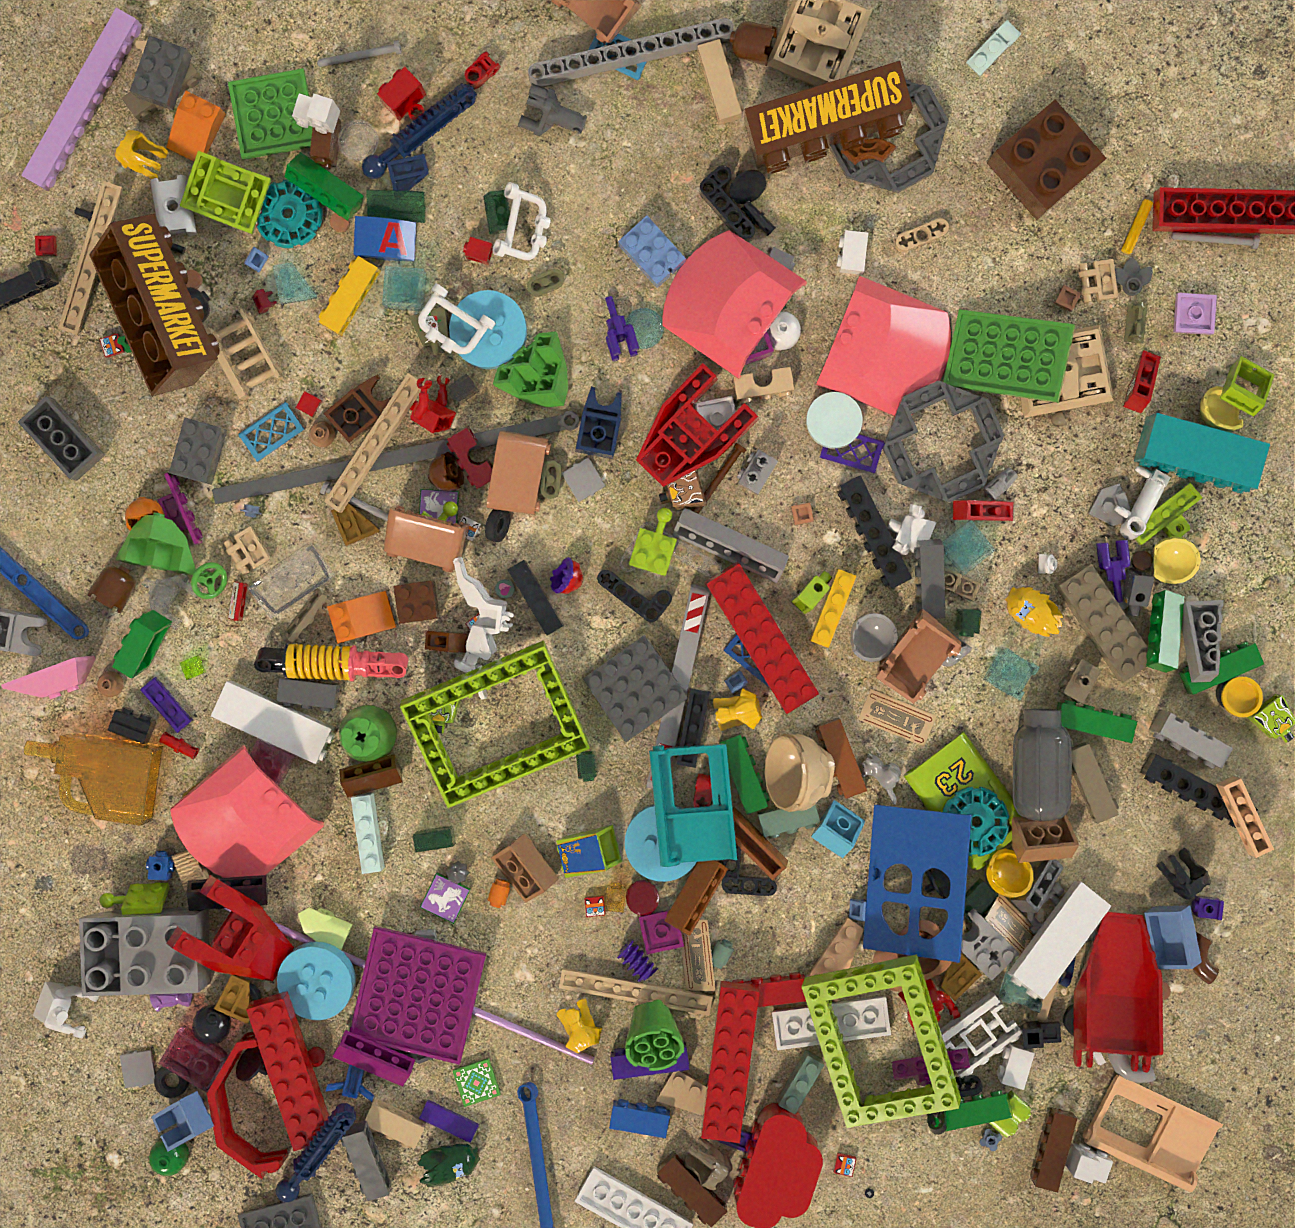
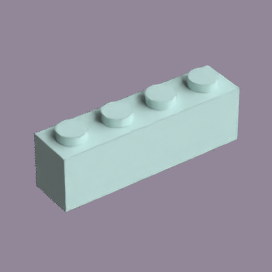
M374 792L359 794L351 797L361 871L362 874L380 872L385 866Z

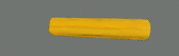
M1144 199L1121 249L1123 253L1130 255L1133 252L1153 206L1151 200Z

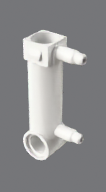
M1137 466L1135 471L1147 479L1131 512L1118 505L1114 508V511L1127 519L1120 528V533L1125 539L1133 540L1144 533L1146 524L1171 478L1157 469L1151 472L1144 467ZM1130 525L1135 527L1136 532L1130 528Z

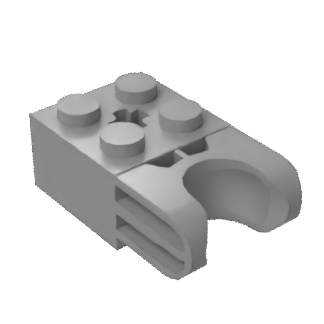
M0 608V650L30 656L41 655V646L28 640L27 630L29 627L46 625L47 618Z
M973 908L967 914L972 920V928L968 933L962 934L961 951L988 978L993 980L1019 953Z

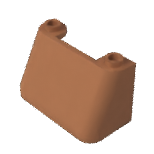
M551 0L558 7L563 5L569 8L597 33L596 38L604 44L606 42L611 43L642 6L637 0Z
M505 430L500 431L488 492L487 508L535 515L536 512L540 511L541 501L538 500V490L544 458L546 455H550L551 444L548 443L549 439Z
M400 505L390 507L384 542L386 555L395 558L402 556L442 567V570L446 572H453L455 570L453 561L457 557H462L470 524L463 522L457 524L453 523V521L447 522L414 513L412 510L405 512V507Z
M921 609L898 638L895 648L879 663L876 678L915 704L917 700L923 699L927 692L925 690L927 682L947 657L957 656L961 651V641L932 615Z

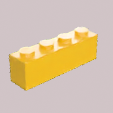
M357 256L356 260L353 259L348 267L350 270L346 276H342L338 284V290L333 292L329 298V305L319 314L320 320L318 322L341 337L381 272L378 267Z
M836 569L809 641L829 648L856 575Z

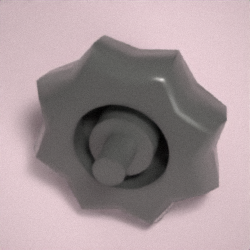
M459 861L450 864L446 871L448 881L455 884L466 881V877L470 873L467 869V864Z

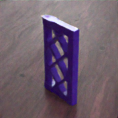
M858 434L856 439L862 441L859 445L852 448L851 444H848L850 450L842 454L835 448L838 454L837 457L827 454L828 448L822 447L819 458L875 474L884 441ZM866 442L877 444L876 450L870 453ZM863 444L868 455L858 459L853 449ZM852 451L857 461H849L843 459L842 456ZM869 456L872 459L871 467L860 463V461Z

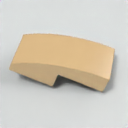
M944 567L945 589L974 602L982 584Z

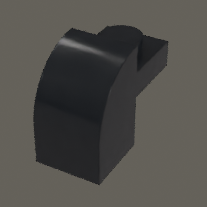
M1030 1021L1021 1025L1024 1049L1044 1048V1043L1062 1042L1059 1021Z

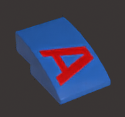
M355 216L354 256L356 258L359 256L361 258H375L376 260L415 262L416 222Z

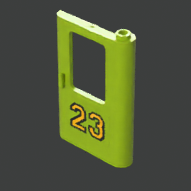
M964 731L921 765L914 766L903 775L929 811L942 812L948 799H952L955 796L954 793L963 788L984 787L996 793L997 798L1004 802L1009 813L1008 822L1011 826L1012 818L1022 817L1014 807L1012 796ZM1012 829L1008 832L1004 842L999 844L992 853L984 856H968L970 868L981 869L986 865L985 861L1012 841ZM973 841V847H977L978 842Z

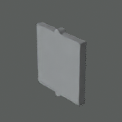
M589 457L578 464H573V467L562 473L578 502L590 495L594 496L595 492L605 487Z
M135 1050L133 1053L120 1055L125 1088L136 1086L141 1088L143 1085L154 1084L156 1073L152 1050L139 1052Z

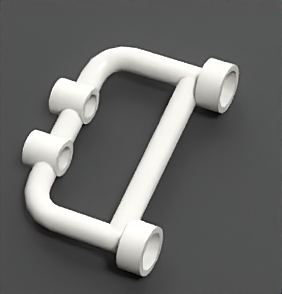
M509 182L505 187L504 195L506 198L512 199L513 202L505 241L496 240L493 246V254L500 257L507 254L522 260H531L537 256L539 248H543L547 242V238L542 236L543 228L547 229L550 225V218L546 217L547 207L541 197L520 190L517 184ZM521 198L536 203L539 206V214L535 218L536 229L531 238L532 248L528 253L511 248Z
M435 283L431 289L434 293L418 317L419 326L427 333L425 337L433 343L438 340L442 343L441 348L446 352L451 353L453 350L458 354H468L476 347L487 329L492 330L496 323L485 315H482L478 321L444 299L448 291ZM436 303L477 329L466 346H459L426 323V318Z

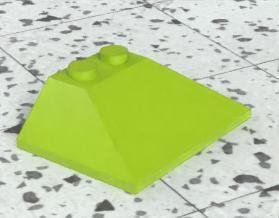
M198 151L180 207L253 234L271 179Z

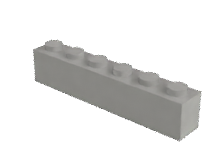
M684 508L672 535L732 563L738 562L741 567L775 583L778 582L789 558L788 555L686 508Z

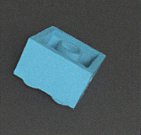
M833 800L821 817L820 823H817L811 837L843 858L854 847L865 824V820Z

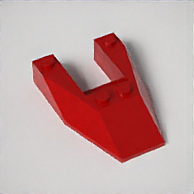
M704 363L662 404L636 458V461L663 487L718 459L759 420V416L744 403L717 431L692 407L718 380L717 376Z
M210 875L200 893L231 910L216 936L209 945L177 926L166 944L215 972L274 981L282 962L293 951L294 946L259 903Z

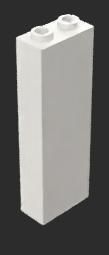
M232 680L226 681L211 714L213 718L314 764L325 759L327 744H331L335 737V733H333L335 727L289 706H283L282 703Z
M1074 881L1007 974L1012 977L1011 981L1019 987L1021 985L1027 989L1026 993L1032 998L1044 1000L1108 912L1111 905L1084 883Z

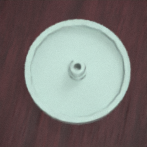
M829 392L819 396L809 407L806 416L807 430L813 440L823 447L833 449L842 448L854 441L862 428L863 422L862 412L857 402L850 396L840 392Z

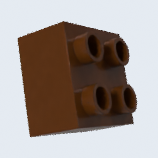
M1054 99L998 148L987 164L1037 221L1095 171L1107 158L1057 100Z

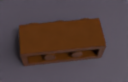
M395 754L339 769L340 784L347 798L403 783L402 769Z

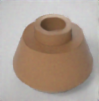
M316 422L309 430L310 441L317 447H327L334 441L335 430L328 422Z
M113 671L103 673L97 681L99 692L106 697L117 696L121 693L124 686L122 677Z

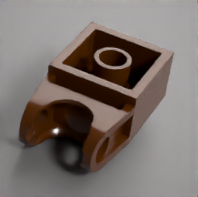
M378 374L351 389L323 413L350 445L376 423L392 398L390 397L383 401L373 398L372 390L380 380ZM349 413L357 414L354 421H347Z

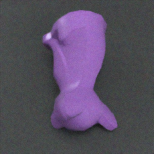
M192 993L150 994V1001L156 1012H160V1009L163 1007H173L177 1004L189 1007L193 999Z

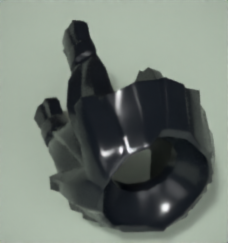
M1183 848L1178 852L1179 859L1190 870V878L1174 855L1168 856L1167 859L1172 863L1175 874L1171 873L1162 861L1156 867L1173 886V892L1183 899L1190 900L1196 894L1202 892L1206 885H1210L1211 880L1208 871L1203 866L1197 864L1189 850Z

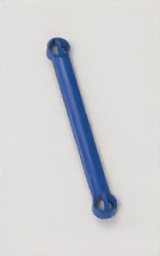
M526 1082L518 1088L517 1095L523 1103L540 1228H554L536 1106L538 1089L534 1083ZM524 1087L530 1090L529 1098L524 1093Z

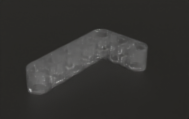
M645 522L640 526L643 529L645 526L650 525L653 527L654 532L657 528V525L651 522ZM639 530L620 559V567L625 572H632L636 569L634 566L631 569L624 568L623 561L626 558H631L633 545L636 543ZM663 531L662 535L677 539L672 554L673 557L708 578L713 577L708 572L710 566H717L719 572L723 570L718 562L667 531ZM682 545L686 547L687 552L684 556L676 554L677 546ZM696 555L701 556L703 559V563L700 566H695L692 563V558Z

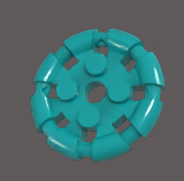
M283 179L282 182H273L269 185L262 205V214H259L256 227L265 240L275 243L277 247L291 249L297 245L303 246L317 235L315 232L318 227H321L323 221V208H320L318 200L287 179ZM285 189L286 194L280 196L279 191ZM298 191L302 193L300 198L296 196ZM268 199L272 200L269 206L266 205ZM310 204H311L313 210H309V211H308V208L306 207V205H310ZM288 208L292 209L293 215L290 218H284L283 212ZM266 216H269V222H265L264 218ZM307 220L311 222L309 229L304 227ZM276 229L281 231L279 236L274 234ZM290 233H291V234L297 233V236H298V237H296V238H291Z
M967 787L954 793L955 796L952 799H948L942 812L972 815L969 856H984L995 851L996 847L1004 842L1009 831V826H1007L1009 813L1004 802L997 798L996 793L984 787ZM974 796L979 797V802H974ZM960 801L964 804L961 809L957 806ZM990 803L994 805L993 809L988 806ZM975 816L980 818V825L978 827L972 825V818ZM995 818H1000V826H994ZM993 835L994 839L990 842L987 838ZM973 841H978L977 847H973Z

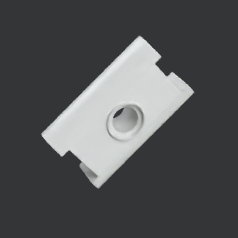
M177 175L175 180L161 182L158 178L150 180L156 218L159 225L166 226L171 235L187 233L189 236L197 234L193 211L180 207L188 182L186 175ZM171 204H178V208L175 211L169 210Z

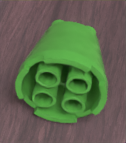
M363 705L351 710L343 718L339 728V739L342 748L351 758L360 762L372 761L387 756L392 751L396 742L397 727L394 719L386 710L373 705ZM365 733L366 737L359 740L358 737Z
M661 1000L636 1005L633 1009L634 1012L625 1043L628 1061L635 1067L638 1065L649 1067V1071L662 1070L677 1063V1059L681 1054L684 1053V1042L669 1008Z

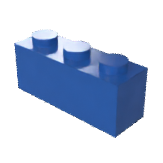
M625 1099L614 1100L609 1129L666 1138L670 1110H667L664 1106L649 1107L646 1103L642 1102L632 1104Z

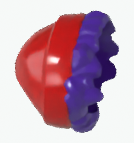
M569 557L563 559L557 569L552 570L553 576L550 577V587L555 593L569 594L580 588L584 577L579 563L571 560Z

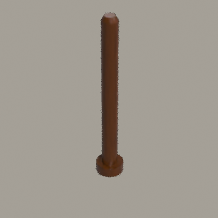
M734 444V451L704 492L706 503L740 454H744L747 451L740 444ZM704 506L695 507L692 511L699 514Z

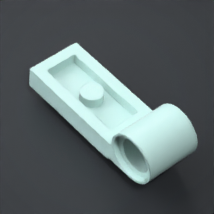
M1008 20L1005 21L966 64L980 77L1017 40L1021 33Z

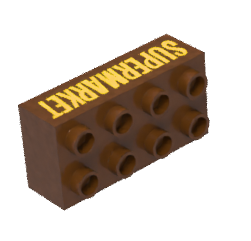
M896 61L745 108L744 124L757 169L765 166L767 174H773L788 169L790 167V158L803 155L805 163H809L826 157V151L830 145L840 143L842 151H849L865 144L864 139L868 137L867 135L878 132L880 140L895 137L903 133L902 128L906 126V121L913 106L901 62Z
M155 214L110 223L89 255L151 397L193 386L214 364L220 353L216 337L212 333L207 334L202 323L204 311L200 301L195 297L191 298L187 289L188 274L183 263L176 262L170 250L172 248L171 234L166 226L159 225Z

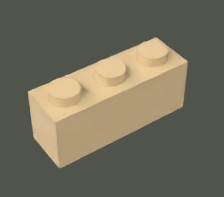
M375 1098L365 1119L370 1131H378L384 1134L385 1138L389 1140L395 1139L401 1142L402 1146L414 1149L427 1122Z

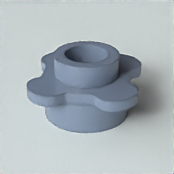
M244 504V509H240V511L245 512L244 516L256 518V514L262 515V513H259L260 507Z
M988 1128L985 1129L979 1142L981 1146H986L991 1151H996L997 1144L1002 1140V1136L1000 1133L996 1134Z

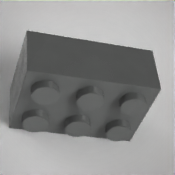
M149 35L130 92L139 99L174 110L192 55L184 47Z
M184 417L169 473L212 485L227 430Z

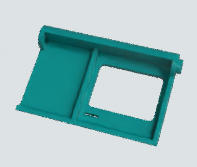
M726 744L664 748V745L652 746L653 749L649 750L660 866L672 867L684 862L737 860ZM706 753L709 757L713 805L676 808L671 756Z

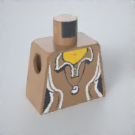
M697 470L667 485L669 491L659 493L661 504L672 502L676 510L707 506Z

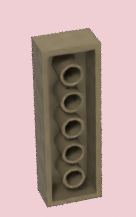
M1092 564L1084 565L1054 585L1118 681L1125 682L1146 668L1147 645Z

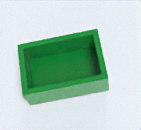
M155 610L143 613L138 619L135 618L129 625V633L121 641V644H123L121 649L114 655L113 659L115 661L112 667L131 679L149 668L172 621Z

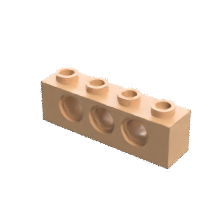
M1232 776L1217 783L1216 786L1247 853L1257 858L1274 850L1242 779Z

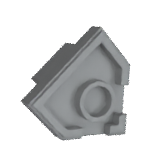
M1116 484L1101 489L1088 514L1110 526L1126 522L1127 519L1114 511L1117 505L1131 511L1121 485Z

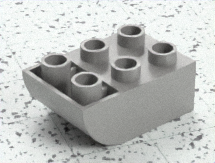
M188 907L162 908L161 913L122 915L121 910H114L79 918L82 996L199 993L211 983V970L172 949L166 943L178 926L210 945L208 910L189 911Z

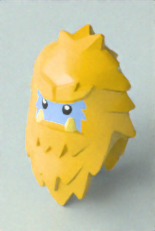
M1031 587L1011 588L1005 601L1007 602L1008 613L1016 622H1019L1024 629L1045 637H1049L1050 633H1060L1058 627H1062L1060 618H1063V615L1055 603L1049 599V595L1040 594L1041 591L1033 590Z

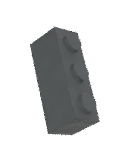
M284 677L279 678L277 701L282 702L283 706L301 704V708L312 709L313 706L320 707L321 711H331L338 706L340 685L292 678L285 679Z

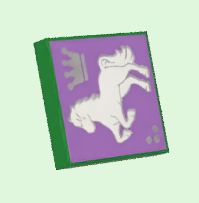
M420 489L419 514L425 511L433 518L438 519L443 512V505L446 502H455L459 507V491L445 492L433 489ZM458 512L456 515L448 517L446 521L458 523Z
M437 872L420 908L454 924L471 888L461 883L455 884L448 881V877Z

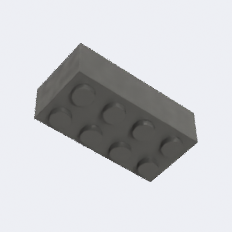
M45 396L18 421L23 429L71 480L78 481L105 456L101 449L54 398Z

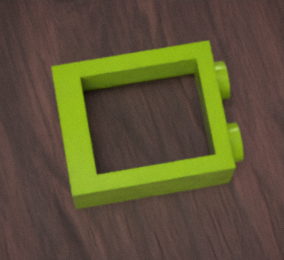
M1240 356L1230 367L1220 399L1254 417L1265 406L1275 374ZM1237 375L1259 386L1256 395L1235 383Z

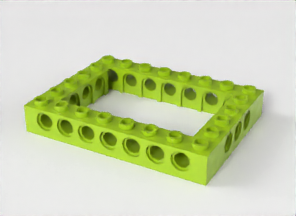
M544 640L402 699L400 703L402 713L447 808L590 749L588 738ZM536 669L538 681H541L545 696L549 698L553 714L557 716L562 733L458 777L429 713H435L437 709L449 704L452 706L456 701L466 697L471 698L473 694L485 689L488 691L492 686L504 681L507 683L511 678L521 674L526 675L528 671Z
M917 955L805 977L802 990L846 1128L959 1109L961 1095ZM901 986L931 1084L916 1089L907 1088L905 1091L893 1093L889 1091L888 1094L874 1096V1094L868 1095L864 1103H862L859 1093L860 1087L856 1084L854 1068H851L849 1062V1052L846 1051L843 1043L844 1036L843 1033H840L837 1024L838 1018L835 1016L832 1008V1000Z

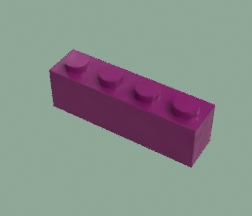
M347 1030L340 1037L332 1056L402 1087L410 1077L415 1063V1059Z

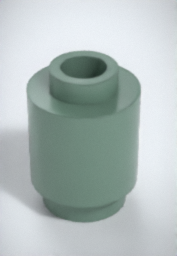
M723 939L716 942L711 951L713 966L719 969L726 966L734 952L733 944L730 941Z

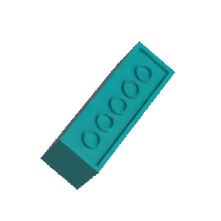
M1155 413L1145 418L1134 461L1144 468L1157 467V470L1163 473L1175 472L1177 477H1193L1196 482L1214 483V487L1222 489L1230 487L1233 492L1243 494L1244 492L1258 489L1270 443Z

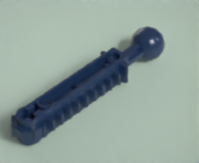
M459 84L454 90L448 92L445 97L443 96L440 101H437L427 111H424L422 115H419L412 123L406 125L398 134L393 133V137L390 139L391 147L379 156L371 154L362 161L361 167L364 175L370 179L381 178L386 171V164L400 154L403 158L406 156L411 157L412 151H415L417 147L428 141L431 136L433 137L435 133L439 132L440 129L449 122H452L454 118H457L459 114L475 103L477 93L473 90L474 88L470 84Z
M341 1103L336 1106V1109L331 1112V1116H328V1120L324 1121V1125L316 1132V1136L312 1137L313 1140L309 1141L308 1146H305V1150L301 1152V1155L293 1159L294 1173L291 1177H286L277 1183L275 1192L279 1200L282 1202H292L299 1195L300 1182L302 1180L308 1181L311 1177L316 1176V1170L327 1159V1156L331 1154V1150L335 1149L334 1146L338 1145V1141L342 1139V1136L346 1134L350 1126L354 1124L356 1112L353 1106L348 1103Z

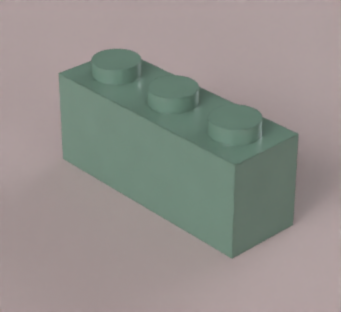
M816 805L804 811L788 812L776 807L758 812L763 835L769 839L779 837V833L787 832V834L797 832L798 828L805 827L810 829L816 827V823H820Z
M805 1050L777 1097L779 1106L791 1113H797L824 1067L822 1058Z

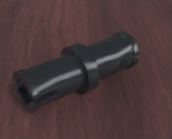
M750 200L741 208L752 220V223L756 224L767 237L776 229V226L764 216L765 213L763 211L760 212Z

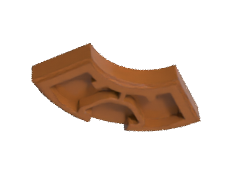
M880 138L864 139L865 144L849 151L841 150V154H844L854 165L865 159H876L883 163L894 152L896 146L889 141L880 140Z

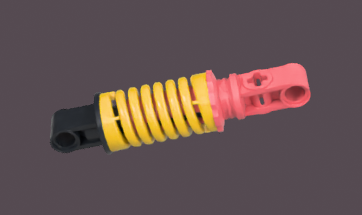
M286 643L284 648H260L254 662V668L262 673H283L285 679L300 677L302 679L322 678L327 680L329 678L335 680L337 678L338 680L354 682L358 675L363 677L402 678L406 674L409 658L406 654L400 652L385 653L369 652L367 650L358 652L356 645L343 646L341 651L340 646H335L334 648L332 645H329L326 648L325 645H321L319 648L318 645H313L312 647L310 644H307L304 649L302 644Z

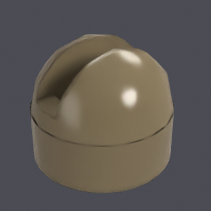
M1062 411L1052 415L1051 422L1055 427L1067 425Z

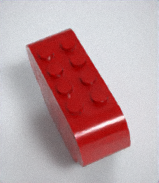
M771 1103L765 1106L760 1111L757 1121L752 1123V1138L746 1142L745 1151L747 1153L745 1158H741L739 1176H735L733 1181L734 1200L738 1217L744 1224L754 1228H772L780 1221L782 1216L796 1218L803 1215L810 1206L823 1166V1157L818 1148L817 1141L812 1134L806 1131L799 1112L797 1111L796 1114L791 1113L779 1106L778 1103Z

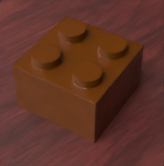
M430 580L393 586L399 624L440 618L435 581Z

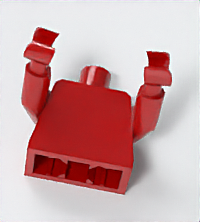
M442 375L437 377L439 389L438 397L435 401L430 400L429 393H427V390L432 386V381H425L423 386L422 383L425 378L417 380V387L421 389L419 401L415 400L409 409L412 411L410 419L431 433L450 430L456 415L455 411L445 407L448 403L446 385L449 384L450 379L447 377L445 378V383H442Z
M931 978L926 980L937 1021L939 1022L941 1019L938 1012L944 1009V1005L949 1010L950 1015L953 1014V1020L961 1017L958 1007L955 1006L950 996L946 992L937 990ZM901 991L898 995L908 1008L903 991ZM908 1010V1011H907V1020H908V1022L910 1023V1025L912 1026L913 1030L915 1031L914 1026H913V1022H912V1019H911V1016H910V1013H909V1010Z

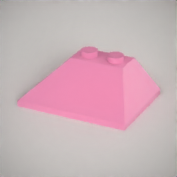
M95 656L75 657L4 683L1 686L3 689L54 699L61 696L60 692L65 690L68 693L79 689V685L85 683L95 662Z

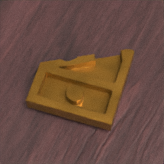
M349 503L342 513L335 509L331 510L345 546L381 532L379 528Z
M961 953L960 963L952 962L946 970L941 988L956 1001L982 976V973Z
M231 974L214 1009L248 1024L250 1020L246 1009L250 1004V980Z

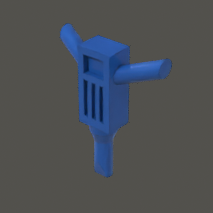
M350 1064L344 1082L327 1084L326 1092L343 1089L342 1096L357 1099L360 1093L369 1101L373 1102L374 1095L361 1085L365 1071Z

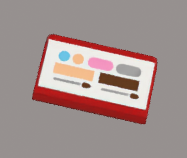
M233 582L228 618L231 620H243L247 583Z

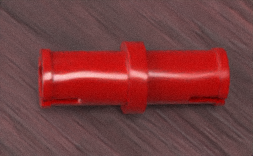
M164 732L159 740L160 743L174 749V752H180L192 760L199 753V748L186 743L182 738L178 739L168 734V732Z

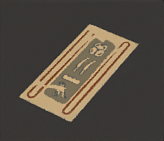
M870 689L858 720L924 747L937 716Z
M999 894L985 920L1021 955L1034 937L1029 929L1032 925L1004 896Z
M699 920L690 936L681 931L684 947L681 948L686 990L716 991L708 920Z

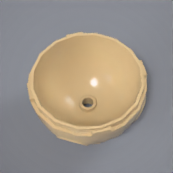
M797 733L778 735L769 746L765 759V781L771 800L778 808L794 812L807 810L814 806L820 798L829 796L835 770L833 757L818 746L814 740Z

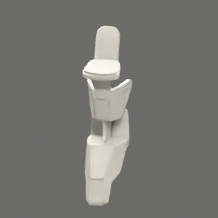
M457 557L453 561L457 576L456 581L467 604L477 607L480 613L479 619L471 627L466 643L467 652L464 658L457 657L454 660L455 668L467 673L482 666L477 663L479 657L488 660L491 654L497 651L492 634L508 631L513 626V623H507L506 620L509 621L510 617H514V614L506 612L507 601L491 598L479 580L467 575L463 558ZM486 689L478 692L482 700L488 697Z

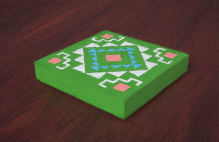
M490 1058L453 1069L452 1072L464 1107L501 1095Z

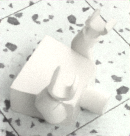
M910 504V513L903 516L901 522L891 518L887 525L888 530L896 533L893 540L895 544L892 548L903 555H907L909 551L914 554V547H917V541L929 540L936 525L934 521L921 519L925 515V512L921 509L922 506Z
M45 981L33 1016L43 1022L48 1029L66 1034L73 1033L74 1037L83 1038L86 1033L84 1026L73 1027L70 1024L64 1023L68 1018L67 1012L71 1004L70 997H87L93 1002H97L99 996H82L81 987L74 985L65 987L62 983Z

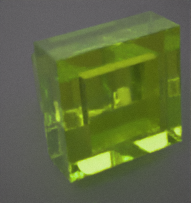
M199 655L180 662L186 680L206 673Z

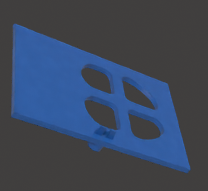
M874 805L863 949L911 956L917 955L918 957L960 963L972 815ZM904 864L911 870L912 887L909 894L891 892L885 889V873L892 865ZM937 868L949 877L950 895L948 898L923 895V875L928 869ZM885 901L903 903L910 907L909 925L906 935L894 933L887 924L882 910V905ZM923 906L945 909L948 913V919L944 928L931 939H925L919 934L920 909Z

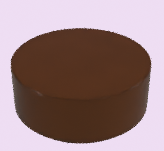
M1138 551L1133 554L1131 563L1138 570H1146L1152 564V556L1147 551Z

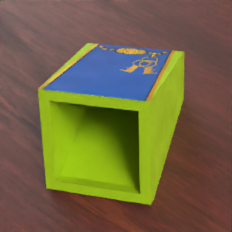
M613 825L568 835L556 841L557 851L562 862L561 868L565 878L607 871L622 862Z

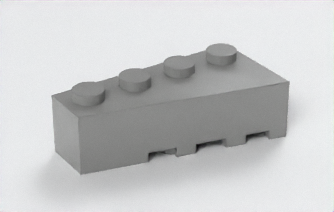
M1159 710L1149 728V731L1154 733L1153 737L1160 741L1168 740L1171 742V747L1179 751L1181 748L1188 751L1186 755L1195 760L1199 757L1204 760V765L1212 769L1215 767L1223 768L1233 750L1232 747L1210 735L1207 736L1204 731L1194 726L1190 727V723L1177 718L1173 713Z

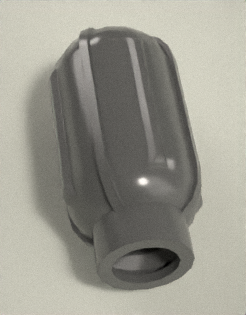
M1024 709V724L1016 731L1013 741L1014 807L1022 817L1030 820L1051 821L1061 819L1068 813L1071 806V737L1067 729L1061 725V710Z

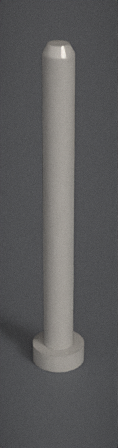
M396 40L392 45L319 59L317 64L319 67L393 52L399 55L402 54L399 40Z
M1173 232L1171 238L1174 240L1247 245L1251 249H1257L1260 242L1259 235H1253L1252 238Z
M325 481L320 493L323 495L329 494L333 488L330 486L331 483ZM352 497L348 502L381 519L388 520L389 513L355 497Z

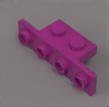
M169 472L164 473L172 493L157 500L163 508L165 518L172 520L182 532L188 529L194 544H202L201 538H203V534L195 526V516L191 510H188L186 505L188 501L185 494L181 493L178 487L180 482L177 476Z
M966 1048L947 1051L953 1073L954 1070L970 1067L968 1050ZM923 1056L892 1062L895 1081L914 1078L918 1086L931 1084Z

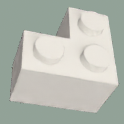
M299 94L292 117L297 122L296 124L301 127L308 128V126L315 127L316 131L327 134V132L334 133L340 110L333 99L313 94V97Z
M1072 1143L1065 1166L1074 1178L1091 1184L1093 1180L1106 1183L1113 1161L1108 1156V1153L1099 1149L1094 1151L1086 1144L1079 1143L1077 1145Z

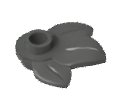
M1133 257L1125 263L1123 269L1115 268L1116 282L1123 287V291L1129 296L1139 294L1142 286L1151 281L1153 274L1152 267L1140 269L1139 264ZM1130 283L1134 284V290L1129 288Z

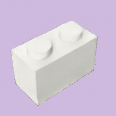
M845 230L843 236H840L839 247L842 248L841 255L837 257L836 264L837 267H840V273L863 274L868 233Z
M1008 1043V1046L1003 1050V1063L999 1065L997 1070L998 1079L1002 1084L1024 1090L1035 1055L1033 1050L1024 1049L1022 1045Z

